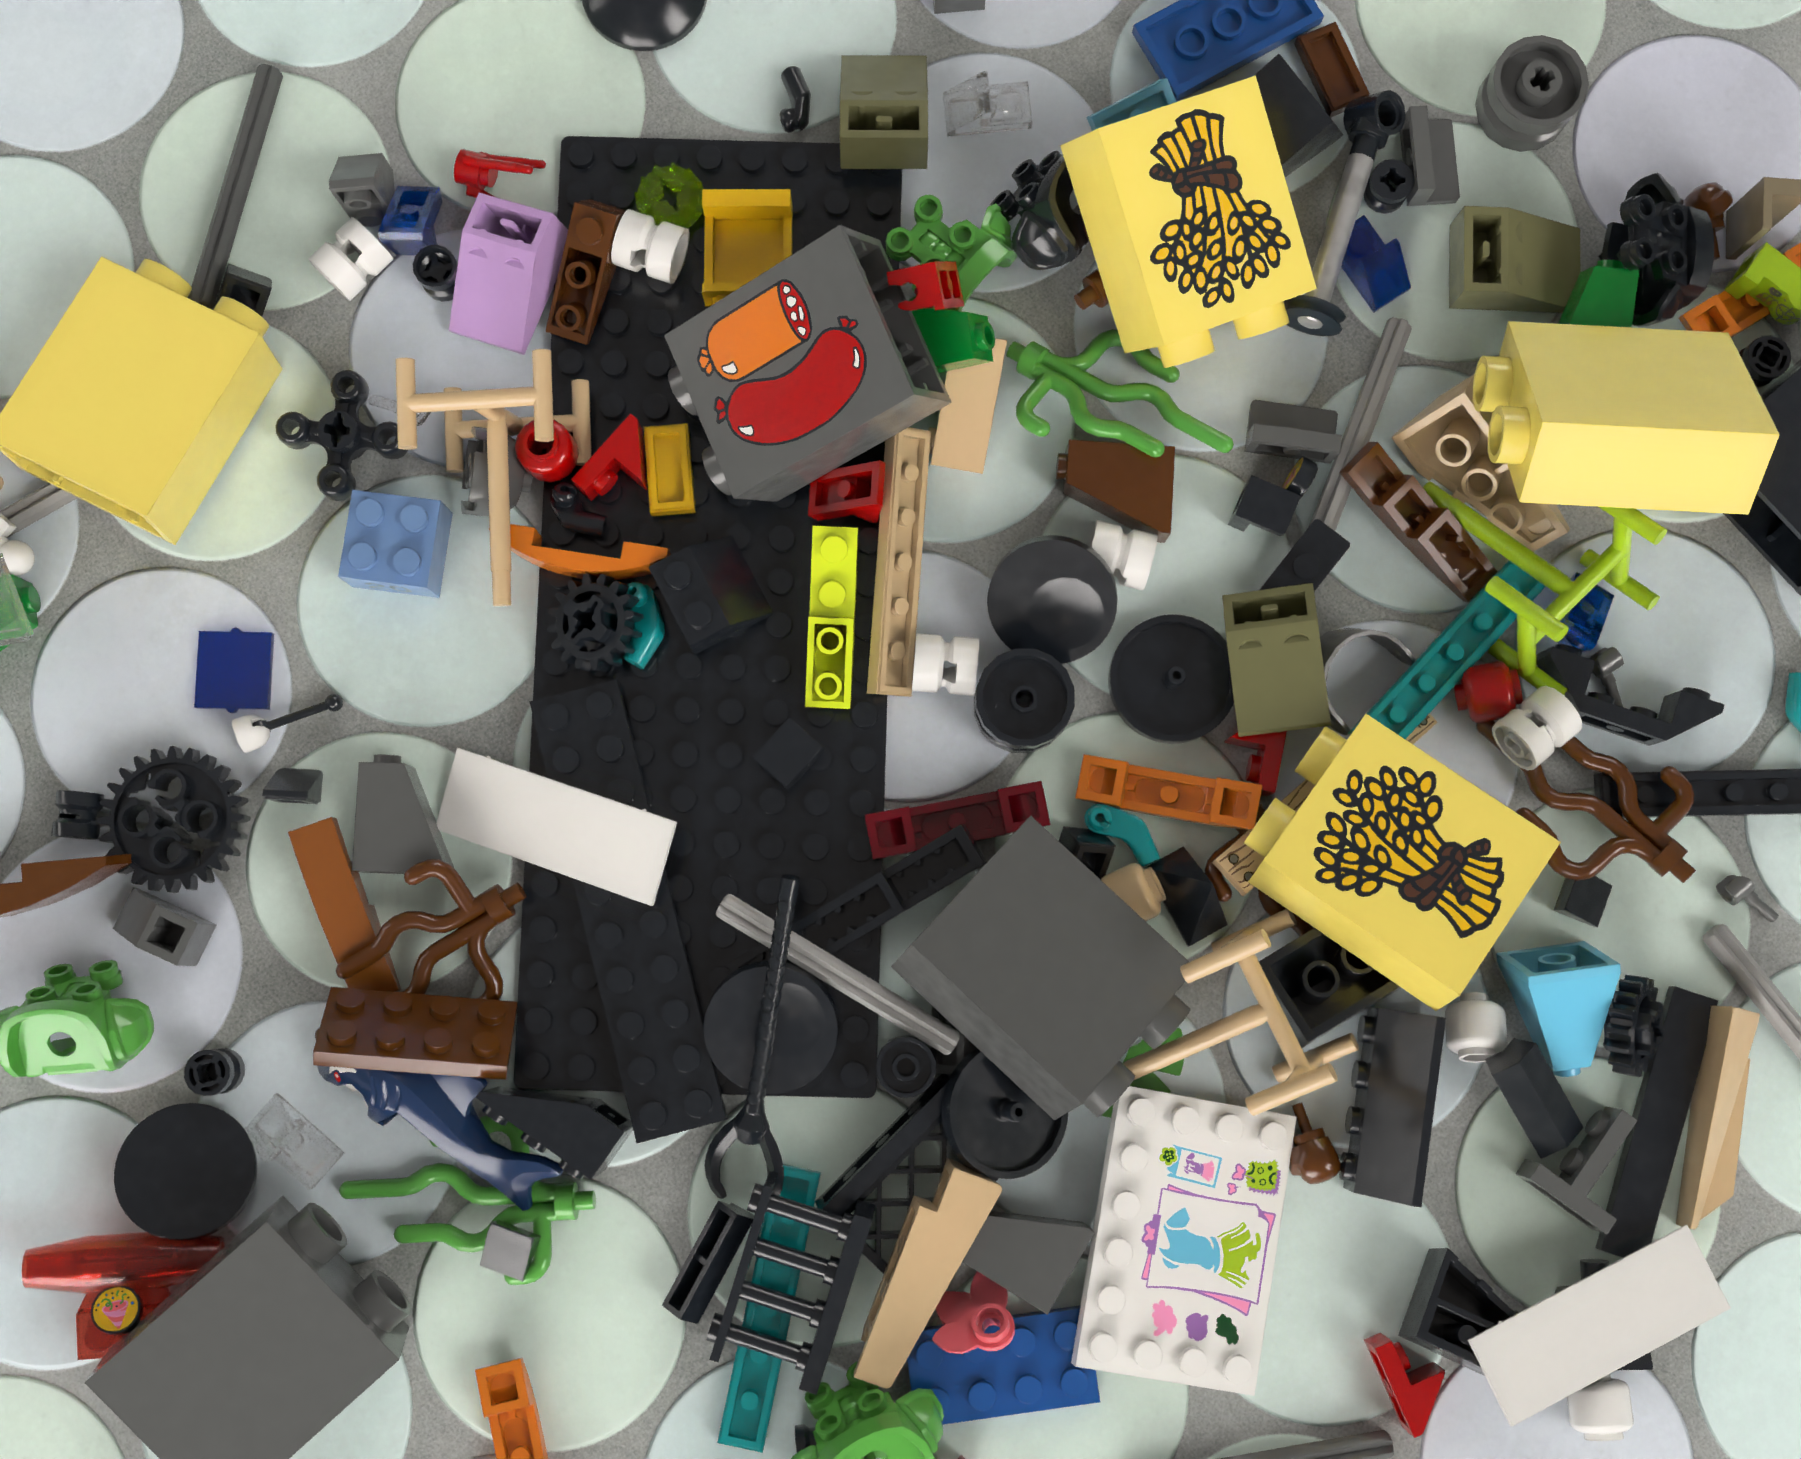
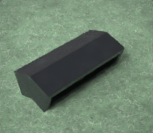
M1513 1038L1503 1051L1486 1058L1485 1061L1540 1159L1567 1148L1584 1127L1538 1045L1534 1042Z
M718 1201L662 1306L678 1319L698 1324L752 1225L755 1215L732 1202L727 1204Z

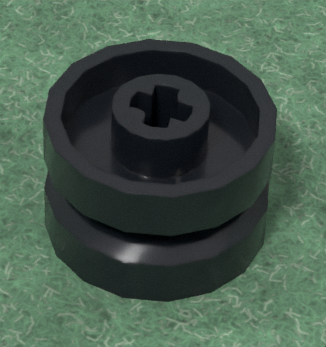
M1013 649L998 655L983 670L974 694V717L981 733L994 746L1010 753H1033L1049 746L1066 728L1075 707L1074 685L1067 669L1052 655L1037 649ZM1022 694L1028 695L1031 698L1029 707L1019 706L1016 702V696L1020 699Z

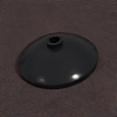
M582 0L590 23L602 37L619 47L634 51H654L679 42L698 24L707 0Z

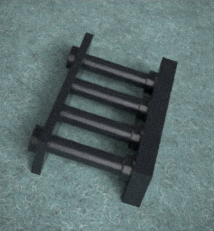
M770 1171L764 1186L755 1183L747 1207V1211L755 1213L724 1314L715 1312L706 1340L714 1343L709 1360L719 1362L726 1342L796 1364L795 1369L803 1372L799 1389L817 1395L869 1233L876 1205L858 1200L854 1214L844 1212V1215L840 1216L772 1194L778 1173ZM766 1212L836 1234V1240L844 1242L840 1258L832 1255L830 1259L822 1258L759 1237ZM753 1255L823 1278L822 1283L830 1285L826 1301L817 1298L816 1303L745 1280ZM739 1299L810 1321L809 1326L817 1329L812 1344L803 1341L801 1346L732 1323Z

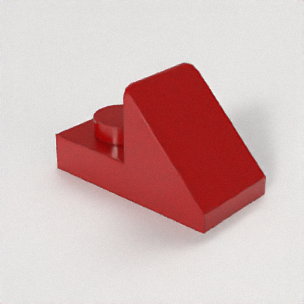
M631 413L571 479L578 491L590 501L598 494L603 496L611 490L618 480L617 472L620 469L643 489L647 490L643 430L638 419Z
M879 460L837 468L811 482L808 516L821 521L855 515L871 523H877L883 506L886 463Z
M1287 731L1239 737L1237 732L1224 741L1227 744L1258 750L1257 755L1251 754L1249 757L1245 780L1262 785L1261 796L1267 797L1276 792Z
M1382 1333L1364 1339L1401 1426L1414 1438L1422 1435L1444 1379L1445 1370L1435 1362H1430L1406 1373L1405 1371L1410 1369L1411 1365L1399 1342L1393 1343Z

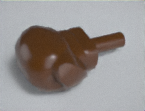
M1716 182L1698 186L1684 200L1685 206L1708 213L1714 231V260L1720 258L1716 232L1725 228L1723 213L1733 203L1731 193L1728 190H1724Z
M1303 1103L1292 1105L1302 1134L1293 1138L1296 1147H1293L1291 1151L1289 1165L1291 1174L1293 1176L1300 1175L1309 1184H1319L1331 1180L1339 1173L1341 1168V1162L1329 1137L1325 1135L1323 1127L1312 1130Z

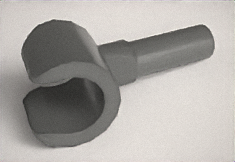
M1615 647L1602 648L1590 657L1591 660L1595 661L1592 673L1602 680L1607 695L1615 699L1614 704L1623 707L1615 682L1616 679L1612 673L1623 666V658Z
M1729 875L1716 885L1718 893L1729 904L1736 905L1744 899L1747 904H1750L1769 922H1774L1779 915L1754 892L1755 886L1749 878Z

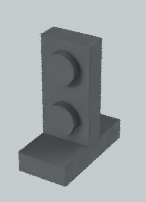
M1606 1106L1603 1111L1599 1110L1594 1113L1585 1126L1587 1135L1579 1147L1572 1148L1564 1156L1559 1166V1169L1562 1171L1559 1176L1542 1164L1527 1159L1524 1160L1515 1174L1589 1228L1608 1234L1617 1219L1587 1198V1195L1638 1120L1622 1109Z

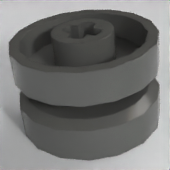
M1544 35L1524 37L1509 45L1496 61L1478 90L1475 102L1478 122L1486 135L1501 147L1519 152L1538 150L1553 142L1585 102L1589 81L1584 62L1576 50L1562 40Z

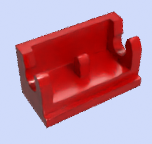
M935 261L886 272L889 285L903 286L909 282V284L916 286L914 289V293L917 295L916 298L912 301L904 300L898 304V308L902 310L913 311L923 308L943 310L965 306L956 261Z

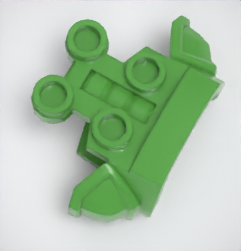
M924 195L917 200L914 207L916 225L910 231L902 227L892 229L885 241L886 253L895 261H906L910 257H913L920 265L935 261H956L964 305L994 267H1010L1017 258V254L1012 249L1011 226L1001 214V207L996 203L987 207L981 229L977 228L967 219L957 222L949 228L941 221L943 210L940 200L933 195ZM913 284V285H912V290L914 291V289L916 288V286ZM914 296L913 298L909 299L908 301L914 300V299L916 298V296ZM963 307L943 310L962 311Z
M105 960L93 964L89 968L90 976L77 977L71 964L52 966L44 971L45 986L28 991L25 995L26 1000L20 1007L12 1006L0 1010V1064L13 1077H37L48 1073V1075L120 1069L128 1061L134 1059L152 1038L154 1020L150 1008L137 999L111 997L109 990L115 989L123 983L121 970L114 960ZM56 1032H63L71 1036L70 1038L50 1041L51 1035Z
M857 1361L847 1370L846 1377L849 1385L835 1392L828 1383L821 1382L817 1395L809 1392L805 1393L807 1407L811 1415L818 1419L815 1425L816 1430L813 1432L817 1444L816 1446L811 1445L799 1451L791 1459H935L933 1453L939 1449L938 1443L943 1436L942 1422L944 1414L942 1405L933 1390L918 1388L898 1398L896 1403H894L889 1391L883 1393V1391L878 1389L879 1386L854 1378Z

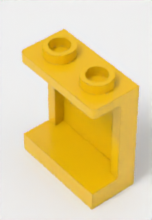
M702 189V208L705 216L704 283H702V295L705 306H712L793 255V205L790 189Z

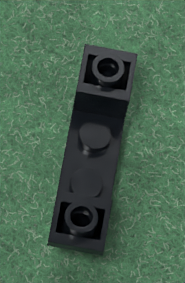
M1556 644L1555 647L1552 646L1537 654V666L1567 688L1564 696L1576 708L1583 724L1648 746L1667 741L1723 713L1725 704L1710 700L1711 695L1706 691L1685 687L1683 690L1664 696L1659 715L1655 711L1638 706H1631L1630 709L1615 705V699L1606 694L1588 692L1585 695L1595 661L1581 656L1582 651L1580 649L1565 644Z

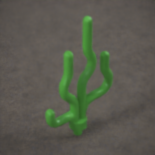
M1117 329L1100 333L1079 355L1073 357L1055 355L1049 349L1034 341L1030 342L1026 347L1014 341L1008 348L1006 356L1018 362L1016 371L1031 380H1035L1020 397L1016 405V417L1021 426L1036 436L1045 437L1050 432L1049 423L1034 414L1033 410L1047 392L1052 389L1066 398L1075 423L1085 432L1097 437L1122 440L1151 457L1156 458L1163 455L1165 447L1158 439L1125 422L1099 419L1093 416L1087 408L1082 389L1108 402L1147 401L1157 408L1165 421L1217 451L1228 453L1234 446L1232 438L1180 410L1171 396L1161 388L1148 383L1113 385L1086 372L1087 369L1099 360L1107 349L1122 347ZM1150 349L1130 352L1139 366L1168 383H1174L1179 379V369L1175 366L1164 368L1161 359L1152 354Z
M487 1115L479 1118L489 1134L493 1132H503L510 1139L512 1151L529 1153V1145L520 1138L523 1131L509 1121L505 1126L501 1125ZM430 1141V1143L434 1147H437L432 1141ZM444 1163L426 1165L404 1178L345 1181L339 1189V1193L344 1199L401 1197L416 1194L434 1182H446L460 1196L473 1204L485 1206L514 1204L496 1187L479 1186L459 1168ZM538 1180L532 1186L533 1205L530 1209L522 1211L515 1205L507 1207L495 1216L492 1221L500 1220L511 1225L533 1222V1233L541 1236L525 1280L522 1282L504 1275L505 1281L508 1284H529L536 1282L545 1275L552 1257L551 1221L576 1220L579 1210L595 1209L596 1195L594 1190L579 1191L576 1182L544 1183ZM452 1224L400 1225L395 1229L394 1238L397 1242L403 1244L444 1242L459 1251L475 1253L484 1249L490 1224L483 1231L475 1234L467 1233Z

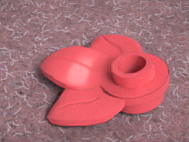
M977 1271L971 1283L970 1293L945 1291L936 1307L937 1315L944 1325L932 1337L933 1342L942 1350L954 1354H963L976 1348L985 1351H997L1006 1347L1012 1341L1015 1334L1014 1319L1006 1309L1008 1301L1007 1290ZM992 1325L1000 1327V1330L995 1333L988 1334L984 1332L987 1327Z

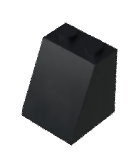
M1280 54L1276 55L1255 74L1283 173L1287 177L1343 136V133Z

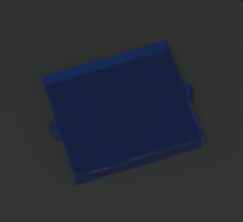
M237 627L232 628L231 632L199 631L194 708L226 709L232 714L237 713L238 709L270 710L274 633L242 632Z

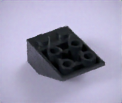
M501 1086L480 1091L476 1096L478 1100L485 1104L482 1111L488 1117L504 1126L508 1121L523 1131L520 1138L527 1145L541 1153H544L546 1148L561 1158L558 1165L578 1180H582L584 1176L592 1180L604 1172L633 1131L631 1120L598 1098Z

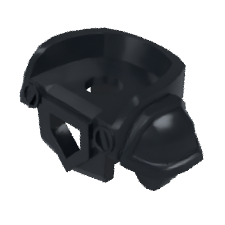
M1053 151L1040 162L1039 166L1032 159L1024 161L1012 174V178L1018 186L1014 194L1010 190H1005L995 197L990 206L995 203L1000 206L1001 214L1008 222L1017 214L1021 216L1012 235V249L1028 267L1035 270H1046L1072 262L1078 257L1082 247L1089 240L1084 231V221L1079 205L1074 209L1070 205V195L1074 189L1063 154L1061 155L1059 151Z
M1659 173L1643 177L1628 190L1619 210L1624 224L1612 222L1607 225L1602 253L1598 256L1600 260L1621 261L1623 266L1630 271L1639 270L1632 325L1637 327H1648L1671 319L1678 310L1686 307L1698 298L1707 288L1714 262V231L1708 213L1683 205L1684 200L1679 197L1675 188Z

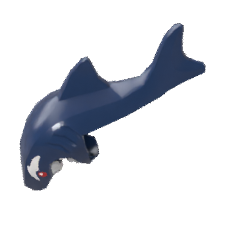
M317 1066L324 1080L336 1086L345 1085L352 1092L358 1090L365 1099L364 1103L368 1109L367 1116L372 1121L384 1126L399 1114L445 1153L490 1182L522 1211L530 1209L533 1205L532 1186L535 1181L561 1176L563 1173V1169L558 1165L559 1163L545 1156L512 1151L492 1140L472 1104L478 1093L487 1086L488 1082L485 1078Z

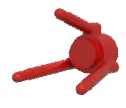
M462 149L455 160L454 180L456 183L467 186L466 196L477 198L479 193L493 196L484 191V189L494 186L498 171L532 174L533 168L544 169L546 163L543 160L498 156Z

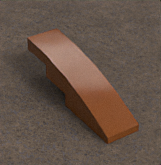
M330 817L290 831L288 834L319 921L336 962L339 964L374 942L381 929V925L374 905H370L359 872L352 871L353 861H350L337 818ZM389 952L379 961L354 976L344 979L348 988L390 992L401 990Z

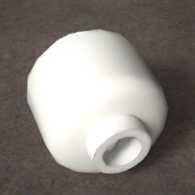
M1479 992L1461 994L1460 1001L1446 1008V1045L1452 1052L1458 1054L1459 1060L1473 1063L1486 1062V1058L1506 1048L1507 1027L1505 1009L1498 1003L1488 1001L1487 994Z
M1610 1374L1567 1397L1570 1424L1575 1430L1584 1433L1585 1440L1624 1439L1623 1432L1629 1430L1634 1424L1629 1386L1622 1380L1612 1379Z

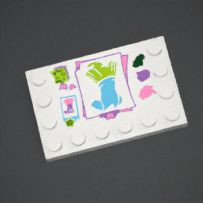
M1129 1086L1113 1105L1093 1227L1095 1233L1091 1239L1071 1363L1075 1367L1255 1396L1297 1116L1265 1111L1252 1116L1248 1108L1244 1106Z

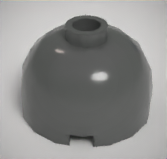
M474 426L471 432L477 441L468 440L462 477V489L470 488L468 501L461 500L462 514L489 516L487 428ZM508 435L509 499L511 510L517 505L521 492H530L533 476L524 469L517 459L515 451L516 440Z

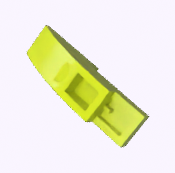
M813 526L805 707L850 709L858 528Z

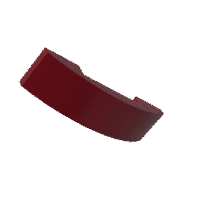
M1042 781L911 808L908 806L865 815L873 860L912 854L960 824L966 825L975 842L1014 834L1030 816L1043 827L1051 825Z

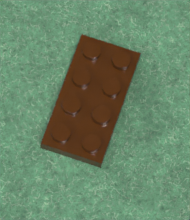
M331 987L313 1050V1065L506 1080L517 1015V1002Z

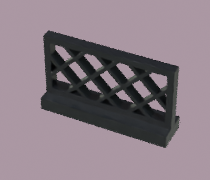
M941 1074L815 1201L817 1208L843 1216L844 1212L851 1214L855 1210L858 1200L876 1205L875 1231H869L867 1239H875V1250L865 1242L862 1254L883 1274L888 1263L881 1257V1239H897L900 1230L881 1231L882 1207L907 1206L908 1212L914 1196V1174L940 1173V1181L947 1161L948 1140L942 1122V1101L947 1082L950 1078L946 1074ZM940 1124V1133H931ZM922 1141H940V1165L914 1166L915 1148ZM908 1156V1166H898ZM889 1174H908L907 1198H882V1182ZM986 1176L987 1178L995 1182L999 1179L991 1176ZM875 1190V1198L866 1199ZM934 1197L924 1199L932 1202Z

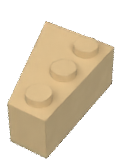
M995 338V345L992 349L994 362L947 371L944 386L952 403L939 410L937 428H928V431H931L929 454H932L930 465L983 474L1007 340Z

